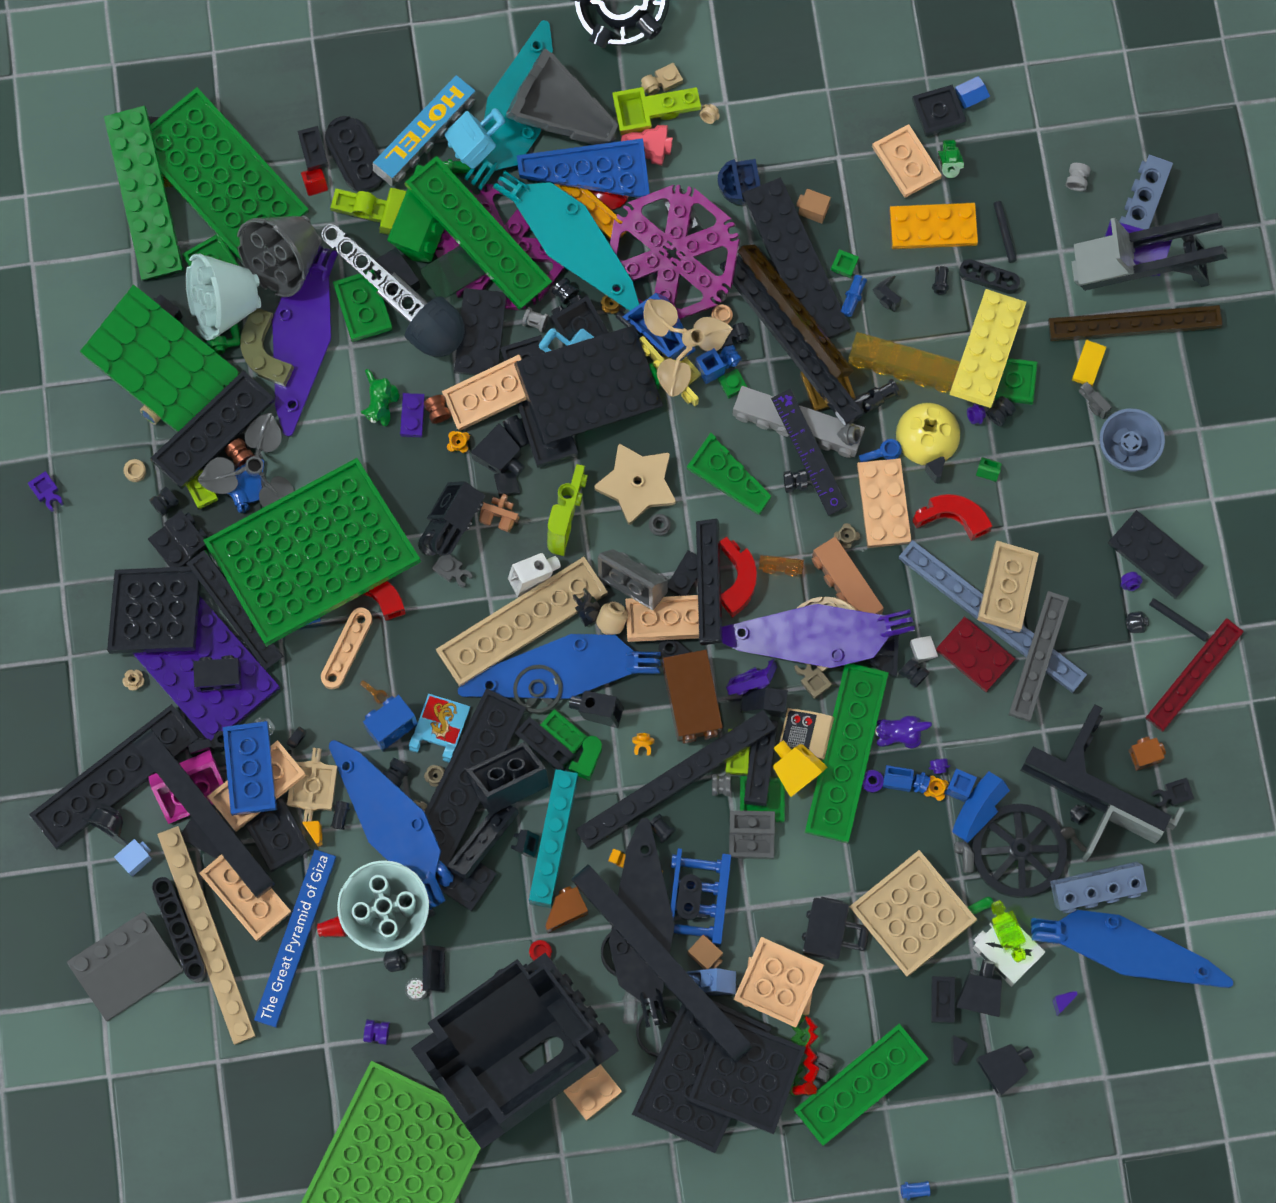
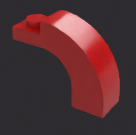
M946 494L932 497L929 499V508H920L913 517L916 529L939 518L954 519L964 527L971 541L991 532L992 524L986 513L973 501L958 495Z
M725 537L720 541V549L735 566L737 579L732 587L721 594V604L733 618L750 602L755 591L757 572L755 561L748 548L740 553L741 549L734 540L730 541L728 537Z
M388 581L362 594L373 598L379 604L385 621L406 614L397 590Z

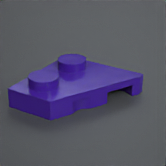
M775 659L768 661V666L765 669L757 671L755 667L731 678L726 686L728 694L736 693L741 695L752 688L762 689L767 687L777 669Z

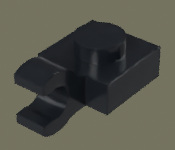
M223 731L217 732L212 740L201 738L195 740L193 744H189L191 756L195 757L209 750L212 754H215L217 750H225L224 743H219V740L224 738Z

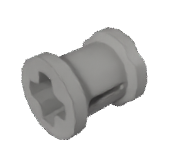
M528 307L524 314L522 325L537 328L539 332L543 333L548 323L549 314L545 313L542 315Z

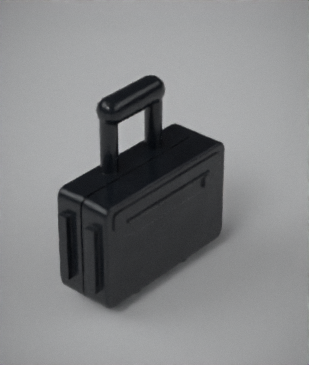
M822 896L821 898H814L811 910H808L806 913L809 921L807 931L801 936L804 941L802 952L804 955L837 961L840 956L841 947L864 951L867 946L869 930L865 925L847 922L849 905L843 903V901ZM845 927L860 930L858 944L843 941Z

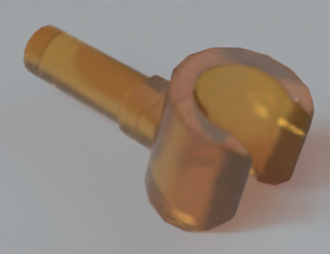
M364 680L361 681L360 685L374 696V701L377 704H382L376 696L383 694L387 698V693L383 690L377 691Z

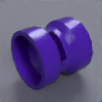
M367 1019L363 1041L368 1043L378 1041L379 1044L387 1045L390 1022L376 1023L374 1020Z

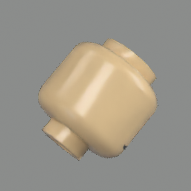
M618 602L604 604L597 616L596 624L601 629V632L606 635L619 634L626 624L628 613L625 607Z

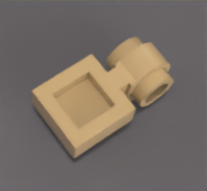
M674 63L655 71L656 77L650 74L641 80V86L649 96L658 93L660 86L665 92L683 83V78Z

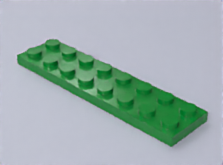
M141 106L104 116L141 280L146 281L184 271L147 108Z
M438 156L434 157L405 181L404 185L519 310L551 284L550 278Z
M851 663L845 665L833 712L834 720L825 758L822 760L828 768L818 775L805 833L844 843L849 842L889 672Z

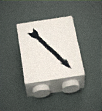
M1005 914L1001 918L998 915L989 924L992 928L987 933L982 931L974 939L976 944L973 949L984 960L995 962L994 970L1012 987L1043 956L1045 951L1035 941H1032V938L1010 916Z

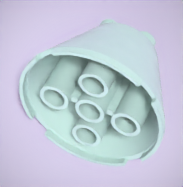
M193 254L189 260L192 261V264L186 270L188 304L191 316L197 317L199 325L196 326V329L205 340L215 339L254 312L256 308L261 307V299L257 292V287L259 286L257 274H252L247 268L203 254Z
M375 861L361 866L349 876L339 893L337 911L341 926L352 941L371 951L389 952L408 945L420 934L427 921L429 899L423 882L415 872L397 862Z

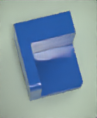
M956 769L945 794L966 802L977 777Z

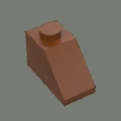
M569 886L559 891L560 895L556 896L545 925L547 933L588 915V909L577 887L571 888Z

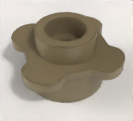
M848 523L843 524L839 532L834 533V537L836 536L838 541L842 543L844 549L851 548V544L860 538L859 532H856Z

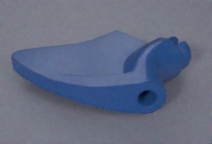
M245 464L237 468L235 471H238L242 467H245ZM246 471L236 475L238 486L232 492L227 493L232 497L239 513L247 512L249 510L248 504L259 501V493L262 489L261 477L259 475H249Z

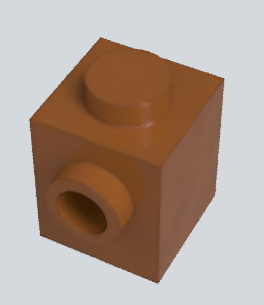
M1150 737L1142 738L1128 750L1136 771L1161 763L1165 758L1164 755H1166L1162 742H1158L1157 737L1150 739Z

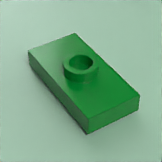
M555 709L540 724L541 727L573 754L578 751L583 745L585 738H587L584 733Z

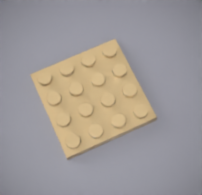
M920 850L849 906L906 977H909L977 921L976 917Z

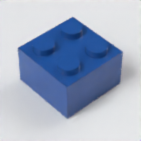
M399 695L395 698L393 696L384 701L382 708L369 712L363 721L367 732L382 752L418 724L415 715Z

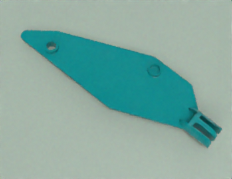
M543 20L539 23L487 98L484 119L491 113L492 109L496 108L504 117L505 123L490 136L496 147L474 169L470 168L464 177L468 181L476 168H478L479 171L471 182L475 186L483 173L487 174L478 187L480 190L483 189L494 171L518 166L517 155L526 154L541 132L540 128L518 123L505 116L519 87L533 68L532 66L544 48L551 53L553 52L548 21ZM494 117L484 126L487 132L497 123Z
M503 172L504 177L500 176L497 180L498 183H495L493 188L515 203L547 256L627 310L631 311L639 305L630 276L584 204L551 182L525 184L508 172ZM619 287L620 291L615 292L613 288Z

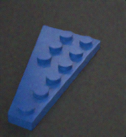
M643 138L517 155L519 177L522 179L546 183L551 182L552 184L637 198L650 194Z

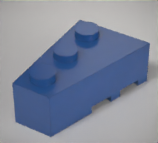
M657 292L648 298L670 302L667 297ZM648 299L623 316L624 319L634 325L640 333L645 335L668 358L676 361V358L686 349L687 346L682 342V333L669 330L665 336L660 337L649 331L644 321V306ZM678 318L676 324L672 327L684 329ZM692 347V350L689 351L681 360H683L688 355L696 351L695 347Z

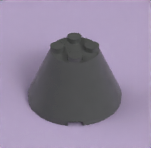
M305 215L301 217L253 218L243 223L237 233V237H240V245L237 248L245 268L249 269L252 274H257L259 285L265 290L269 288L276 292V296L280 297L292 296L302 288L319 246L322 244V238L317 234L309 218Z

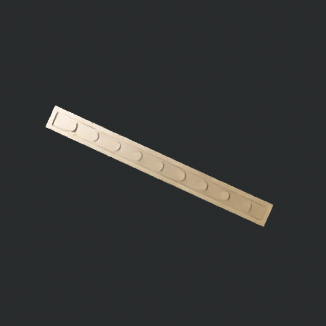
M177 826L158 833V838L233 1044L236 1045L256 1037L180 827Z

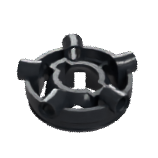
M570 0L575 1L579 19L591 34L588 41L606 49L608 44L631 46L647 39H654L663 28L662 24L667 16L670 0H661V2L644 0L643 6L635 5L630 12L616 15L607 9L605 0ZM589 6H596L598 14L606 25L621 31V40H617L619 35L599 24L594 25L590 16ZM656 6L660 7V9L658 11L657 16L655 17L653 16ZM639 29L642 32L628 39V31Z

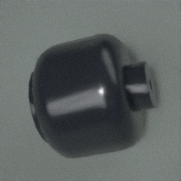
M1142 611L1129 613L1126 617L1127 629L1130 633H1144L1146 626H1149L1148 617H1145Z
M401 949L386 952L383 958L385 968L389 972L404 970L405 963L408 962L407 955L403 954Z

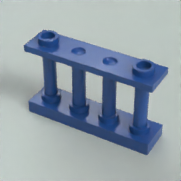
M679 848L677 855H672L671 868H675L671 900L673 920L675 911H677V890L681 881L679 880L680 866L715 870L716 873H720L719 882L714 884L702 882V891L717 895V904H712V906L700 905L699 914H707L715 918L714 926L704 928L675 924L674 933L694 936L704 935L709 940H712L716 947H721L731 855L722 854V860L717 859V862L682 858V849ZM688 882L686 886L688 889H693L695 884ZM690 904L684 906V910L687 912L693 909Z

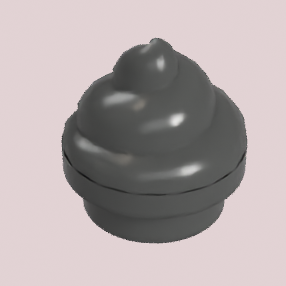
M846 424L837 435L846 445L852 446L860 441L861 431L854 424Z

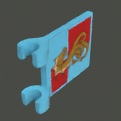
M428 694L415 732L410 740L409 750L418 753L422 740L446 747L443 753V761L449 763L456 750L470 706Z

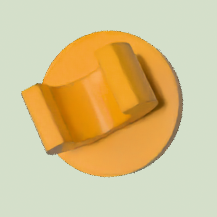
M638 733L637 736L632 738V743L635 744V755H638L640 747L647 749V755L651 754V745L654 744V738L650 737V734Z

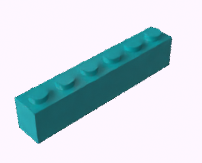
M555 770L529 896L530 905L552 909L578 783V773Z

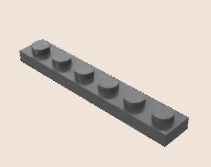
M1050 591L1047 592L1009 716L1027 722L1031 721L1069 597Z

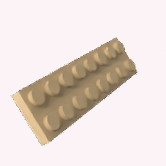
M582 557L438 647L436 652L460 687L577 614L575 607L578 604L573 599L574 594L578 598H582L584 596L583 589L586 588L598 601L606 596L608 591L585 557Z

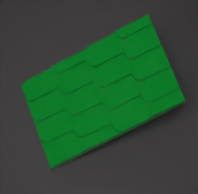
M134 284L80 350L81 355L176 432L182 429L240 374L235 367L218 355L211 347L184 327L183 324Z

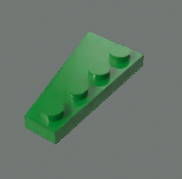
M712 433L709 434L687 465L689 471L757 515H760L771 499V495L744 469V466L739 461L737 462L724 445L722 446Z

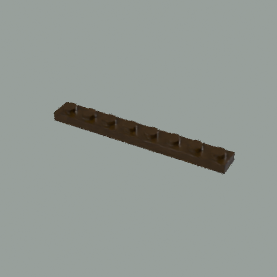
M755 244L742 245L738 253L741 255L743 262L755 273V277L766 287L768 294L776 300L779 308L787 314L793 326L801 332L804 340L815 350L817 357L829 368V372L836 378L850 376L854 371L758 247Z
M1220 305L1049 318L1048 326L1050 341L1217 329L1222 327Z

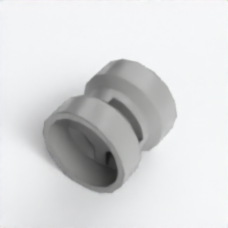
M1072 163L1069 168L1070 177L1067 178L1066 187L1074 191H1085L1088 184L1086 179L1090 175L1091 168L1082 163Z

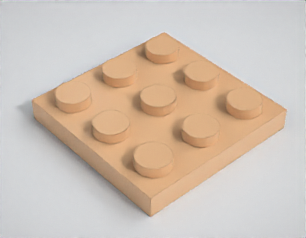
M761 937L734 1000L793 1027H797L824 964Z

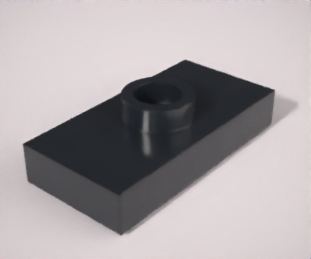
M423 946L422 991L445 992V947Z

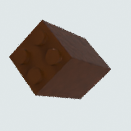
M707 649L663 658L662 668L677 742L682 741L683 744L696 742L698 737L703 736L705 740L717 738L723 727Z

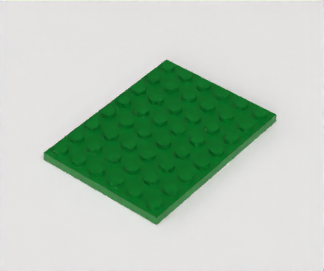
M358 458L203 540L266 647L421 563L420 557Z

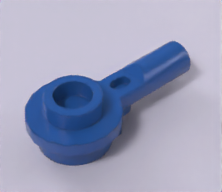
M887 439L881 444L880 449L859 455L860 462H868L880 457H884L886 460L897 459L901 455L902 448L897 440Z

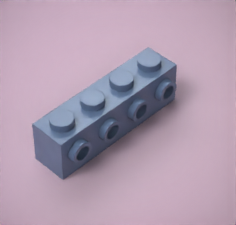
M1137 861L1050 881L1055 907L1063 911V913L1076 911V907L1080 906L1085 908L1095 907L1098 905V902L1106 901V903L1117 902L1120 900V897L1128 896V898L1139 897L1142 892L1147 891L1143 866Z

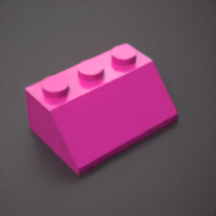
M210 750L179 763L208 800L207 796L224 783ZM157 773L148 777L151 789L168 824L190 815Z

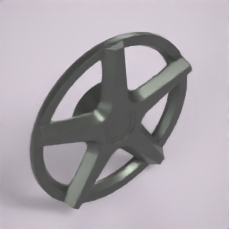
M532 665L522 670L515 679L513 687L516 702L526 707L525 711L536 714L555 708L561 699L563 691L559 675L552 668L545 665ZM532 669H545L555 676L553 678L555 685L558 684L559 687L554 701L552 698H540L548 705L542 709L531 708L539 697L544 696L547 691V687L542 680L536 679L529 684V692L536 698H528L525 705L520 701L517 694V685L520 678ZM535 683L543 684V692L534 694L531 691L532 685Z

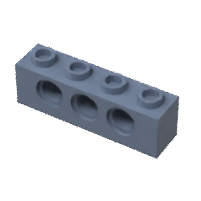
M1152 155L1148 156L1147 161L1142 160L1138 173H1141V177L1139 180L1135 179L1131 191L1135 193L1133 198L1128 197L1124 208L1128 212L1126 217L1121 216L1120 223L1141 229H1149L1173 165L1172 162ZM1146 178L1154 179L1155 183H1149ZM1144 196L1148 199V201H1141L1139 197ZM1132 215H1138L1142 220H1135Z

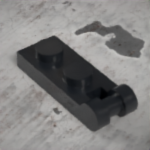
M530 716L515 732L517 737L523 742L525 741L531 749L547 761L555 770L565 771V766L576 759V756ZM558 752L563 755L559 761L554 758Z

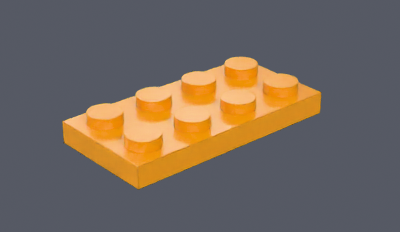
M975 203L890 206L892 249L977 246L978 244Z

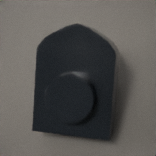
M891 276L879 282L872 290L883 307L886 309L890 308L895 312L900 307L901 298L888 288L896 278V276Z

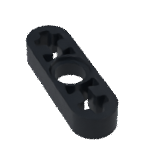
M967 259L960 265L959 275L965 281L1006 294H1013L1019 288L1020 278L1013 272L972 259ZM968 266L972 267L970 274L966 273ZM979 269H982V270H981V273H980V277L978 278V277H977L978 271H979ZM986 272H992L996 278L993 281H986L983 275ZM1000 275H1001V276H1002L1001 282H1000V284H997V283H998V280H999V277H1000ZM1009 279L1013 280L1011 287L1007 286Z

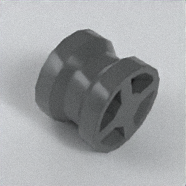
M712 774V796H717L718 794L730 796V774H725L724 776Z

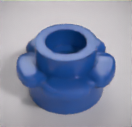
M922 772L920 775L916 774L912 781L914 791L916 793H924L930 783V777L926 776L925 772Z

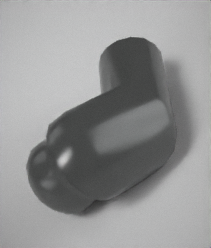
M965 841L955 842L954 852L957 854L962 853L963 872H974V853L969 844Z

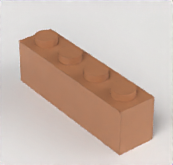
M836 536L813 550L812 562L818 570L822 569L825 574V582L830 588L833 586L837 592L836 598L848 602L858 611L879 615L883 613V606Z

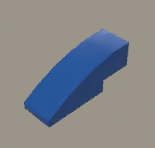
M989 771L980 780L969 795L956 819L952 830L954 835L968 843L998 812L995 805L1010 791L1001 778Z

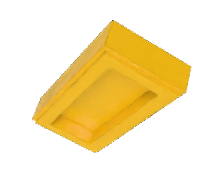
M1088 340L1085 341L1072 381L1081 384L1088 382L1093 386L1106 346Z

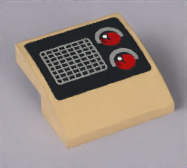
M788 708L780 742L784 740L791 750L799 744H803L817 758L824 760L834 717Z

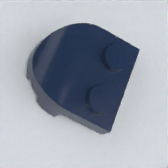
M733 159L726 162L718 173L717 182L719 190L726 200L736 205L745 204L742 193L760 186L756 159L738 162Z

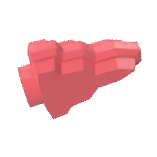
M657 125L655 128L645 129L642 133L631 132L622 135L621 141L643 138L645 158L650 159L652 164L662 166L665 154L671 155L673 138L667 137L668 125Z

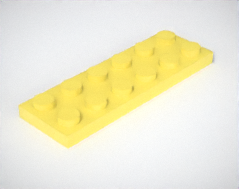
M985 289L949 395L989 408L992 407L1026 305L1025 301Z

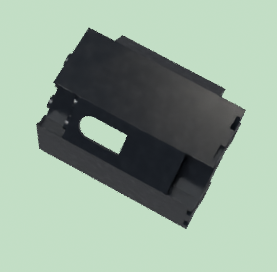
M546 953L528 965H522L516 959L429 1021L428 1025L433 1033L411 1048L481 1149L488 1146L619 1051L608 1037L610 1031L603 1022L599 1024L596 1021L598 1015L591 1006L587 1008L583 1002L586 1001L579 990L574 991L572 989V980L566 973L564 975L560 973ZM551 1037L560 1038L563 1041L561 1053L530 1074L519 1059Z

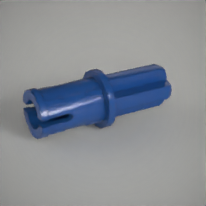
M855 275L849 291L845 293L846 299L841 312L847 317L853 315L858 301L862 299L861 293L867 283L866 278H863L861 281L863 276Z

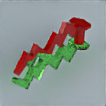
M801 1015L797 1027L791 1026L797 1033L791 1040L795 1044L806 1047L804 1054L808 1057L804 1060L803 1064L810 1071L803 1077L807 1082L798 1086L797 1083L802 1080L798 1074L805 1069L800 1062L789 1092L792 1096L816 1094L817 1087L813 1083L820 1069L813 1064L817 1056L810 1048L812 1043L819 1037L814 1033L818 1026L810 1017ZM806 1019L809 1027L803 1031L800 1025ZM807 1034L809 1037L803 1041L802 1038Z

